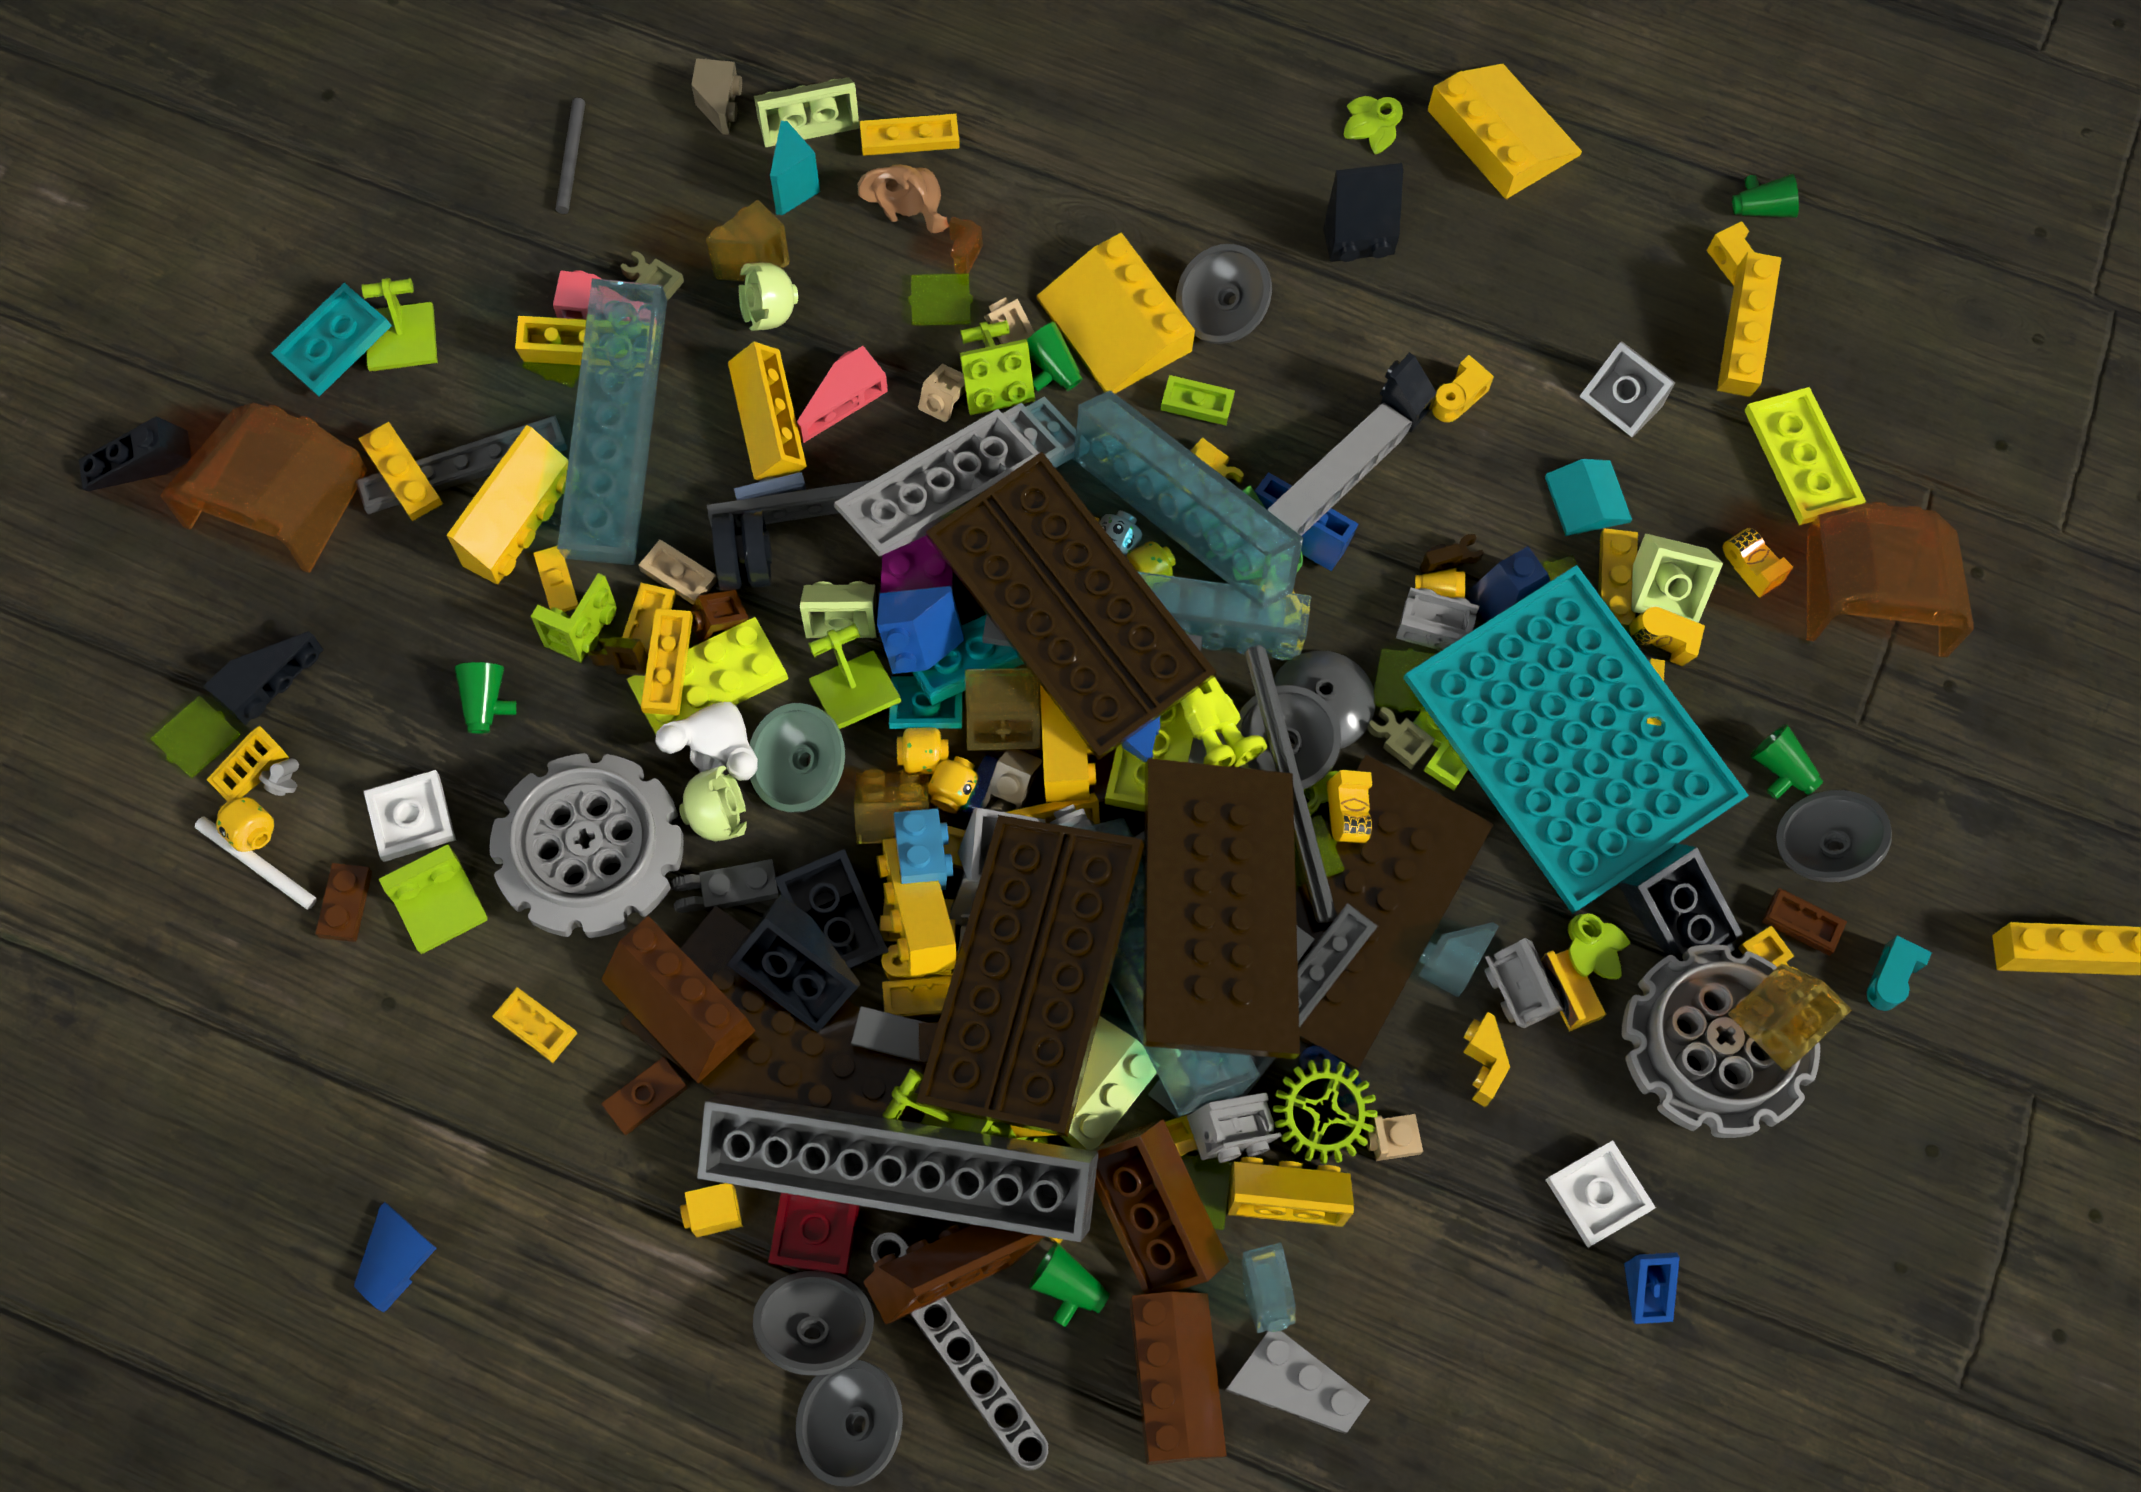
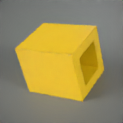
M723 1183L685 1192L686 1204L680 1205L684 1228L691 1227L696 1237L743 1227L736 1189L733 1184Z

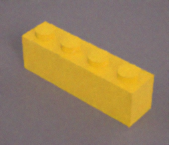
M1748 251L1737 266L1717 391L1750 397L1762 383L1781 257Z
M518 316L515 349L523 362L659 370L661 335L656 324Z
M754 341L728 361L753 477L755 480L760 481L767 477L779 478L799 473L807 465L780 350Z
M1040 685L1046 802L1090 800L1089 785H1096L1095 763H1088V755H1094V753Z
M896 838L882 840L883 855L877 856V866L880 878L886 877L887 882L883 884L886 904H893L894 910L890 911L893 932H900L901 938L897 939L900 961H907L911 976L954 969L956 964V942L940 882L929 881L902 884Z
M2010 922L1992 935L1996 969L1999 971L2141 975V927Z

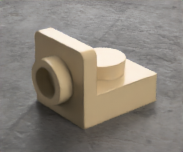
M1005 297L988 306L991 313L984 316L986 322H990V324L1005 320L1008 322L1010 334L997 336L1001 344L1022 339L1027 340L1035 333L1018 299L1009 303Z
M941 364L923 382L918 405L919 410L943 422H947L951 418L954 403L966 392L963 373Z
M1415 1114L1382 1119L1380 1115L1373 1117L1369 1124L1375 1127L1374 1132L1365 1131V1139L1368 1141L1366 1145L1369 1151H1374L1376 1161L1422 1154L1423 1148Z

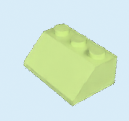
M849 77L754 96L765 148L776 145L781 120L788 121L804 140L860 128L856 88L854 82Z
M1099 1016L1070 1131L1068 1137L1061 1136L1073 1148L1090 1151L1099 1147L1163 1065L1136 1038Z

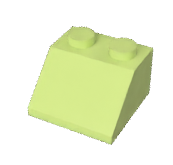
M1645 533L1633 563L1631 610L1641 614L1650 607H1659L1699 623L1723 563L1707 548Z
M822 581L816 582L813 585H804L800 601V611L806 638H822L827 636V631L834 629L836 632L853 623L856 624L859 630L860 638H877V595L875 584L869 585L866 582L855 581L848 585H833L830 582Z

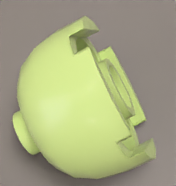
M772 263L744 264L740 275H746L745 285H739L738 291L744 321H752L753 326L749 328L751 331L768 330L781 326L791 315L794 304L798 302L796 285L792 284L789 276L783 269Z
M724 765L695 775L688 782L683 794V803L679 807L683 822L686 825H690L695 833L706 840H728L744 835L747 822L740 824L739 813L746 812L741 790L735 778L730 774L725 775L723 773L726 769Z

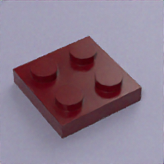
M781 1192L768 1263L848 1275L860 1205Z

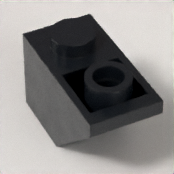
M1409 352L1401 362L1396 360L1389 367L1385 374V378L1388 380L1381 389L1380 395L1383 396L1381 404L1386 403L1412 421L1409 429L1412 432L1430 412L1437 393L1416 357Z

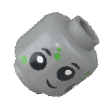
M1118 511L1116 515L1105 514L1099 524L1126 557L1130 551L1137 548L1142 538L1140 528L1135 525L1137 519L1124 511Z

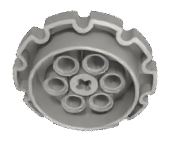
M582 753L553 760L547 764L548 773L545 776L537 777L533 773L528 774L513 788L504 800V804L510 813L505 818L495 819L490 837V856L496 864H503L502 868L495 872L494 877L510 905L517 912L530 908L529 920L534 926L544 931L569 937L575 928L582 927L588 938L619 932L627 928V917L631 913H639L642 917H645L661 903L671 888L668 880L665 878L666 873L680 869L684 845L683 833L680 826L670 824L672 820L678 817L677 809L668 791L658 779L653 778L650 781H642L644 772L641 766L625 758L606 754L600 762L591 763L588 755ZM600 805L607 806L606 811L602 815H591L595 807ZM561 815L571 816L564 825H554L556 819ZM620 831H632L628 839L623 841L615 840ZM591 840L589 842L590 847L587 849H583L585 848V842ZM552 848L559 849L554 858L549 860L542 859L547 850ZM616 863L621 865L615 874H604V870L610 864ZM575 873L584 874L579 883L574 885L567 884V880L571 875Z
M1699 945L1690 947L1683 954V961L1677 960L1673 955L1667 956L1651 968L1639 981L1638 986L1643 991L1644 996L1634 995L1628 1001L1623 1016L1622 1037L1625 1040L1631 1041L1634 1045V1050L1627 1054L1625 1059L1631 1076L1643 1094L1653 1092L1659 1096L1660 1103L1657 1106V1110L1690 1131L1696 1130L1702 1123H1705L1710 1127L1711 1134L1714 1137L1737 1138L1750 1136L1760 1129L1759 1120L1765 1122L1767 1126L1773 1127L1792 1114L1801 1105L1805 1095L1801 1092L1799 1084L1807 1086L1815 1080L1820 1060V1043L1812 1040L1807 1034V1030L1816 1024L1807 1000L1798 987L1785 988L1781 984L1782 970L1750 951H1746L1738 959L1731 955L1730 948L1726 945ZM1704 997H1709L1715 1001L1717 1011H1713L1705 1005ZM1741 1010L1751 1014L1754 1021L1753 1024L1743 1020L1740 1013ZM1677 1020L1685 1021L1690 1026L1691 1034L1682 1032L1678 1028ZM1719 1036L1725 1040L1722 1045L1716 1040ZM1751 1046L1761 1050L1764 1061H1760L1752 1055ZM1687 1056L1698 1060L1701 1066L1700 1071L1693 1070L1688 1065ZM1724 1069L1730 1070L1736 1075L1737 1085L1726 1080Z

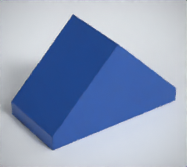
M1677 1252L1641 1254L1624 1263L1634 1324L1673 1322L1680 1259Z

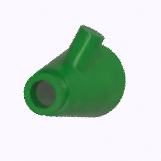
M1793 173L1759 185L1756 175H1749L1744 180L1746 190L1732 196L1734 215L1798 217L1799 195L1796 178Z
M1055 322L1043 326L1027 339L1030 360L1043 370L1033 378V386L1037 392L1053 380L1061 387H1064L1066 391L1073 389L1083 380Z
M483 662L462 663L455 666L468 733H490V726L492 725L494 715H516V701L497 700L504 673L503 666Z
M1788 724L1782 725L1766 737L1750 756L1779 776L1767 789V792L1776 800L1791 786L1809 795L1823 783L1819 772Z
M1055 1242L1047 1251L1029 1284L1030 1289L1063 1301L1053 1319L1064 1327L1067 1326L1078 1307L1099 1313L1110 1296V1293L1104 1289V1286L1058 1242Z

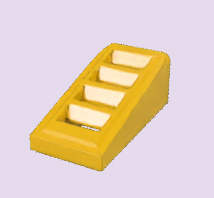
M259 725L245 737L206 780L226 801L235 798L239 799L261 782L259 777L262 771H270V767L273 764L287 760L289 757ZM263 746L268 751L264 756L258 752ZM251 756L258 762L253 768L246 761ZM239 766L247 773L243 779L234 771ZM227 776L237 784L233 790L223 781Z

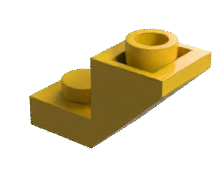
M1489 1012L1486 1013L1481 1021L1474 1019L1463 1037L1469 1041L1463 1053L1485 1065L1482 1066L1472 1084L1478 1088L1472 1100L1484 1107L1493 1099L1510 1069L1495 1016Z

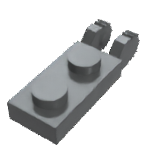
M769 859L700 872L699 875L690 874L676 877L671 881L672 890L686 891L702 888L703 897L692 896L676 900L674 903L675 911L688 913L705 909L707 912L711 911L715 905L723 909L778 898L779 892L775 880L776 874L773 860Z

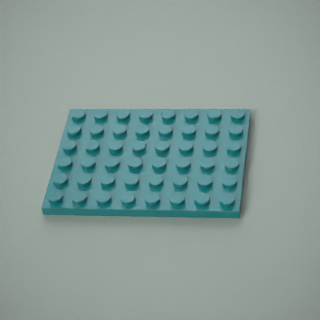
M1577 565L1407 672L1403 677L1572 914L1749 796ZM1656 718L1661 721V726L1647 724V719Z

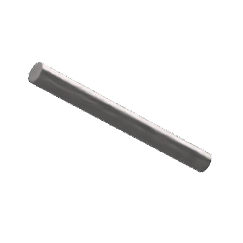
M574 98L572 100L555 208L561 214L569 212L585 109V101L581 98Z

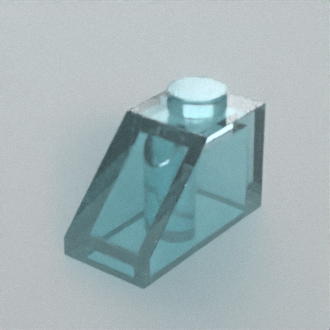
M1493 922L1442 934L1436 945L1429 942L1419 959L1421 963L1425 964L1419 976L1459 997L1467 986L1499 926Z
M1281 1242L1243 1252L1244 1295L1257 1333L1264 1331L1278 1332L1294 1324L1295 1299Z

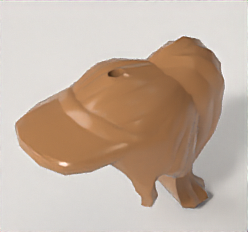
M900 164L876 168L861 176L857 184L858 195L868 202L879 203L886 216L892 222L898 221L896 214L913 216L922 213L927 229L931 233L943 232L950 226L947 222V217L937 213L941 201V189L938 180L929 169L913 168Z

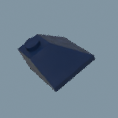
M1529 546L1499 562L1465 593V598L1471 604L1479 606L1477 615L1484 624L1551 582L1547 571Z

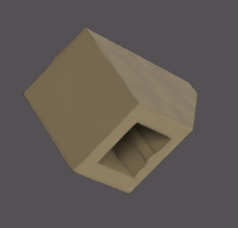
M696 58L691 83L695 105L722 134L729 135L731 122H736L738 107L735 97L736 95H741L742 76L737 75L735 62Z
M1010 746L997 762L982 808L1000 812L1025 808L1033 792L1043 760Z

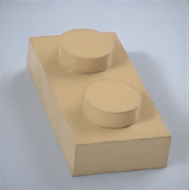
M662 540L655 544L638 565L642 573L667 589L675 590L678 596L692 605L697 596L707 595L718 581L716 574Z

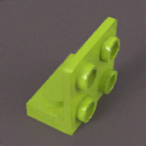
M598 573L571 618L558 608L552 607L549 610L540 605H537L531 618L544 647L582 663L587 653L595 650L599 640V633L604 625H609L616 614V603L606 576Z
M448 844L379 879L385 893L394 902L420 954L488 920L458 857Z

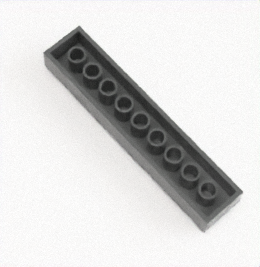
M720 1092L705 1101L697 1178L1081 1242L1090 1230L1098 1152Z

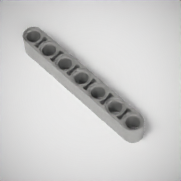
M1382 403L1267 509L1259 520L1256 531L1286 551L1402 441L1409 431L1412 421L1386 403Z
M892 1232L883 1233L874 1240L871 1247V1255L875 1263L880 1260V1250L888 1244H894L900 1248L901 1253L899 1257L906 1255L905 1250L909 1247L899 1235ZM942 1298L910 1313L1013 1461L1020 1468L1027 1471L1040 1468L1048 1456V1443L1044 1435L946 1298ZM933 1308H940L947 1314L945 1323L938 1328L928 1326L924 1320L926 1313ZM956 1340L965 1341L970 1346L969 1355L961 1361L953 1360L948 1355L949 1346ZM979 1373L989 1374L993 1378V1388L986 1394L976 1393L971 1387L972 1379ZM1003 1406L1012 1407L1018 1414L1017 1422L1009 1428L999 1426L994 1419L996 1411ZM1027 1439L1037 1441L1042 1448L1041 1456L1033 1462L1023 1460L1018 1453L1020 1444Z

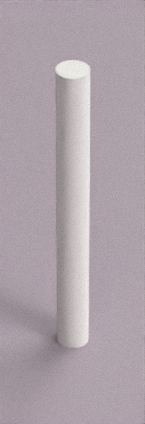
M205 816L197 820L195 828L298 904L307 910L315 905L317 901L315 896L253 851L240 852L234 849L217 832L215 823Z

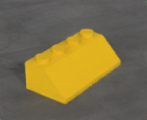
M528 425L522 430L447 534L462 566L497 585L504 576H508L513 571L517 557L524 548L526 549L532 544L536 530L543 521H547L552 516L556 502L562 494H566L571 489L575 477L569 460Z

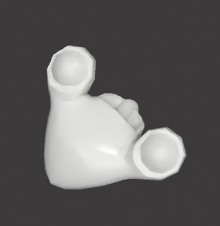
M718 702L707 706L686 719L664 724L656 733L655 743L664 753L672 754L682 750L685 745L690 746V760L699 769L700 773L724 765L727 766L728 772L733 778L742 781L749 780L757 771L758 758L748 743L742 715L732 702Z

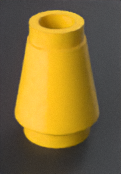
M1456 568L1416 575L1415 589L1427 588L1441 596L1465 599V571H1456Z

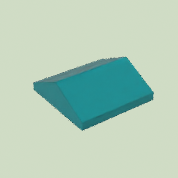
M1581 459L1545 475L1565 536L1631 523L1632 518L1610 460Z
M891 676V682L902 702L890 707L889 729L962 728L963 692L931 705L914 676Z

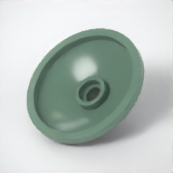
M791 703L776 708L760 722L750 741V747L758 758L757 771L750 778L751 783L759 797L775 809L796 813L811 810L822 804L832 794L840 781L845 763V747L842 734L835 721L818 707L803 703ZM809 755H811V761H810V764H809V766H808V765H807V758H808Z

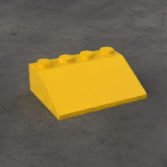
M1504 64L1460 71L1433 88L1428 112L1505 199L1579 157L1582 153L1580 148Z
M1122 232L1093 247L1037 295L1038 302L1052 321L1056 323L1062 335L1108 397L1192 352L1195 329Z

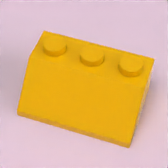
M1243 1157L1240 1162H1234L1231 1167L1227 1215L1343 1227L1354 1213L1351 1174L1341 1173L1340 1167L1319 1165L1317 1170L1302 1169V1164L1294 1161H1281L1279 1166L1263 1165V1159L1254 1157Z

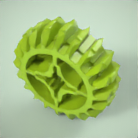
M1329 1059L1323 1060V1071H1317L1313 1060L1308 1061L1310 1074L1305 1075L1299 1066L1294 1068V1072L1299 1080L1294 1083L1290 1078L1285 1077L1283 1083L1291 1088L1289 1093L1277 1090L1275 1094L1278 1098L1286 1099L1285 1106H1273V1112L1285 1113V1119L1274 1122L1275 1127L1281 1128L1287 1125L1290 1130L1281 1136V1140L1286 1142L1294 1136L1297 1142L1292 1146L1291 1151L1296 1154L1304 1145L1308 1148L1305 1153V1160L1307 1161L1312 1160L1314 1151H1319L1321 1164L1327 1163V1152H1333L1337 1163L1342 1162V1154L1340 1152L1342 1148H1345L1350 1156H1355L1357 1152L1351 1143L1356 1140L1362 1146H1366L1368 1141L1359 1135L1361 1130L1364 1129L1368 1132H1374L1375 1130L1373 1125L1364 1123L1365 1116L1373 1118L1377 1117L1378 1113L1376 1110L1365 1109V1103H1372L1376 1100L1375 1095L1363 1097L1361 1091L1368 1088V1081H1362L1356 1086L1353 1081L1357 1078L1359 1072L1353 1069L1345 1077L1342 1075L1345 1069L1344 1062H1339L1336 1071L1332 1072L1330 1071L1331 1063ZM1321 1078L1330 1079L1328 1087L1319 1099L1311 1100L1297 1095L1306 1084L1313 1080ZM1341 1084L1350 1091L1355 1100L1356 1117L1342 1111L1337 1104L1338 1091ZM1332 1092L1330 1109L1335 1111L1336 1114L1343 1116L1344 1119L1333 1117L1330 1120L1327 1117L1328 1122H1322L1319 1131H1317L1320 1123V1114L1315 1112V1109L1307 1107L1306 1103L1316 1106L1319 1102L1323 1105L1322 1100H1328ZM1293 1106L1306 1110L1312 1116L1313 1126L1309 1139L1301 1134L1295 1124ZM1341 1123L1352 1128L1341 1140L1330 1144H1320L1321 1138L1329 1125Z

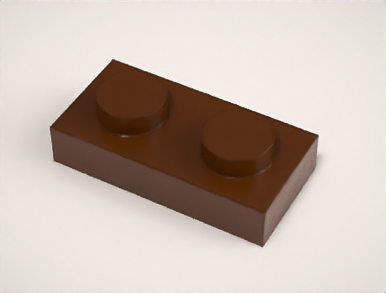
M332 863L315 933L319 938L357 941L372 877V870L369 867Z

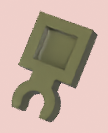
M633 251L631 253L633 262L638 265L636 267H628L626 264H622L621 270L623 275L627 279L636 280L635 283L638 290L664 305L684 282L683 275L656 258L649 265L641 253Z
M1382 707L1378 716L1385 720L1386 725L1379 726L1371 720L1367 729L1375 737H1385L1387 741L1383 749L1412 770L1433 745L1435 739L1408 718L1401 725L1398 724L1393 712L1388 708Z

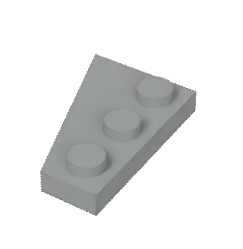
M1272 1325L1225 1390L1235 1395H1241L1258 1401L1260 1404L1271 1408H1277L1297 1415L1299 1418L1344 1434L1349 1431L1370 1401L1365 1395L1274 1325Z

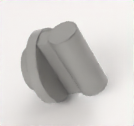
M289 758L273 764L270 767V771H262L259 779L265 784L264 789L279 796H284L286 793H294L297 784L291 779L293 772L298 770L299 763L296 759Z
M1074 804L1054 812L1056 820L1050 822V824L1094 831L1084 808L1076 810Z

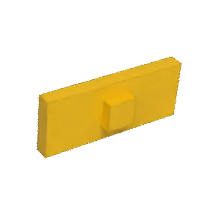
M561 545L534 552L549 608L555 607L564 612L576 609L579 604Z

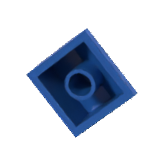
M951 586L880 593L877 627L892 674L929 670L964 641V632Z

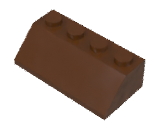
M649 916L619 941L601 979L602 982L697 1083L701 1082L755 1032V1029L745 1015Z
M1164 1119L1133 1129L1091 1150L1098 1152L1095 1189L1144 1294L1174 1292L1208 1282L1230 1262Z
M969 1224V1227L960 1230L959 1226L955 1225L937 1236L939 1240L929 1244L927 1239H924L905 1250L907 1254L896 1258L893 1253L878 1260L873 1264L875 1270L863 1282L884 1323L887 1325L1013 1266L1045 1236Z
M1162 1292L1132 1295L1130 1299V1312L1146 1465L1227 1457L1208 1293Z

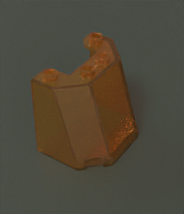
M253 402L234 408L163 490L160 496L184 528L191 530L202 511L279 539L285 543L300 568L310 573L358 488L355 480L363 478L367 468L356 449L332 436L319 427L312 419L305 416L296 418L288 415L277 406L268 405V407Z
M1883 502L1863 503L1818 515L1807 530V641H1815L1831 620L1838 615L1847 614L1939 626V657L1947 658L1974 630L1957 531L1936 511L1922 510V508L1917 506L1905 508L1888 506Z

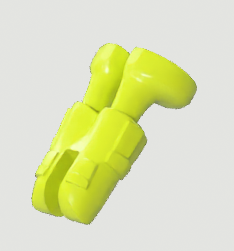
M1215 677L1180 701L1185 711V719L1194 738L1203 740L1206 749L1204 764L1228 767L1234 764L1235 767H1240L1254 760L1267 749V744L1261 736L1252 735L1244 737L1236 726L1241 719L1240 714L1232 699L1225 694ZM1216 732L1222 733L1226 745L1221 743Z

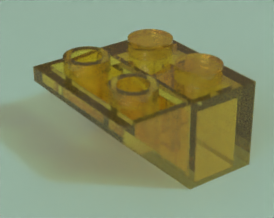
M756 200L748 207L740 209L734 218L723 226L716 227L706 238L713 273L718 280L745 281L746 275H740L744 264L772 263L781 269L790 263L784 224L759 200Z
M1028 668L965 669L967 750L1040 749L1038 681Z
M870 769L863 773H856L854 797L856 844L883 843L882 840L896 838L894 812L930 809L929 774H921V772L908 774L904 769L900 772H884L880 769Z
M1780 964L1728 1015L1785 1071L1806 1055L1852 1009L1824 981L1785 964Z

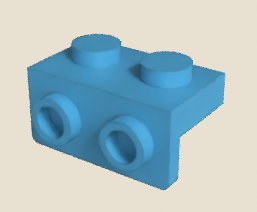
M938 809L894 812V828L901 883L939 881L941 890H946L947 877L953 876L951 854H944L943 845L949 844L947 822L940 823Z

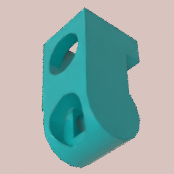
M1898 935L1886 943L1867 988L1866 994L1870 1004L1878 1010L1889 1011L1905 1001L1909 996L1910 988L1908 981L1911 974L1918 972L1927 965L1932 952Z

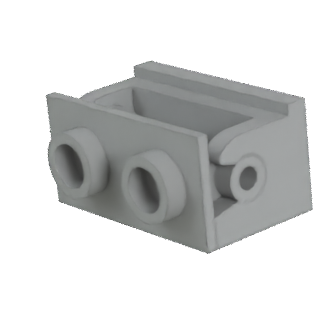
M1411 587L1405 601L1396 639L1442 651L1473 631L1479 606L1471 604L1464 598H1449L1438 595L1433 590L1427 588L1415 589Z
M1524 938L1495 953V958L1485 957L1489 965L1485 969L1486 976L1494 989L1500 988L1505 1001L1501 1002V1007L1510 1023L1516 1022L1518 1026L1526 1028L1564 1010L1563 1004L1532 941Z
M1267 1093L1210 1102L1187 1116L1201 1160L1217 1157L1219 1163L1241 1156V1152H1247L1248 1157H1252L1270 1150L1268 1144L1282 1135L1281 1133L1269 1134L1274 1132V1121L1267 1104L1269 1100Z

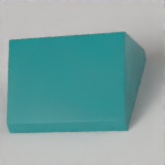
M782 120L780 122L770 173L776 215L786 214L820 192L815 152L788 121Z

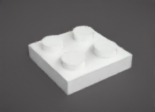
M436 770L364 791L379 856L383 862L456 840L441 779Z
M1613 1140L1546 1179V1182L1588 1248L1656 1208Z

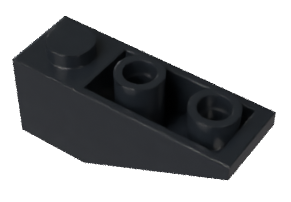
M157 416L79 459L82 489L93 491L166 475L192 460L188 431Z
M308 631L230 660L204 685V688L221 706L242 724L246 725L251 719L259 717L264 712L266 705L278 693L286 691L291 686L293 679L303 669L312 666L324 649L315 636Z

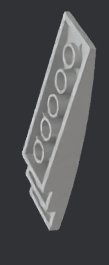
M1044 396L1027 407L1021 402L1004 413H1001L999 409L993 411L834 503V507L874 552L881 556L926 536L927 530L1040 452H1043L1053 466L1057 468L1086 451L1088 442Z

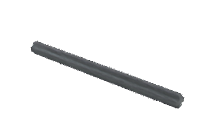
M1256 645L1245 651L1249 671L1276 772L1293 773L1294 841L1315 920L1320 924L1328 923L1335 920L1337 914L1267 652L1261 645Z

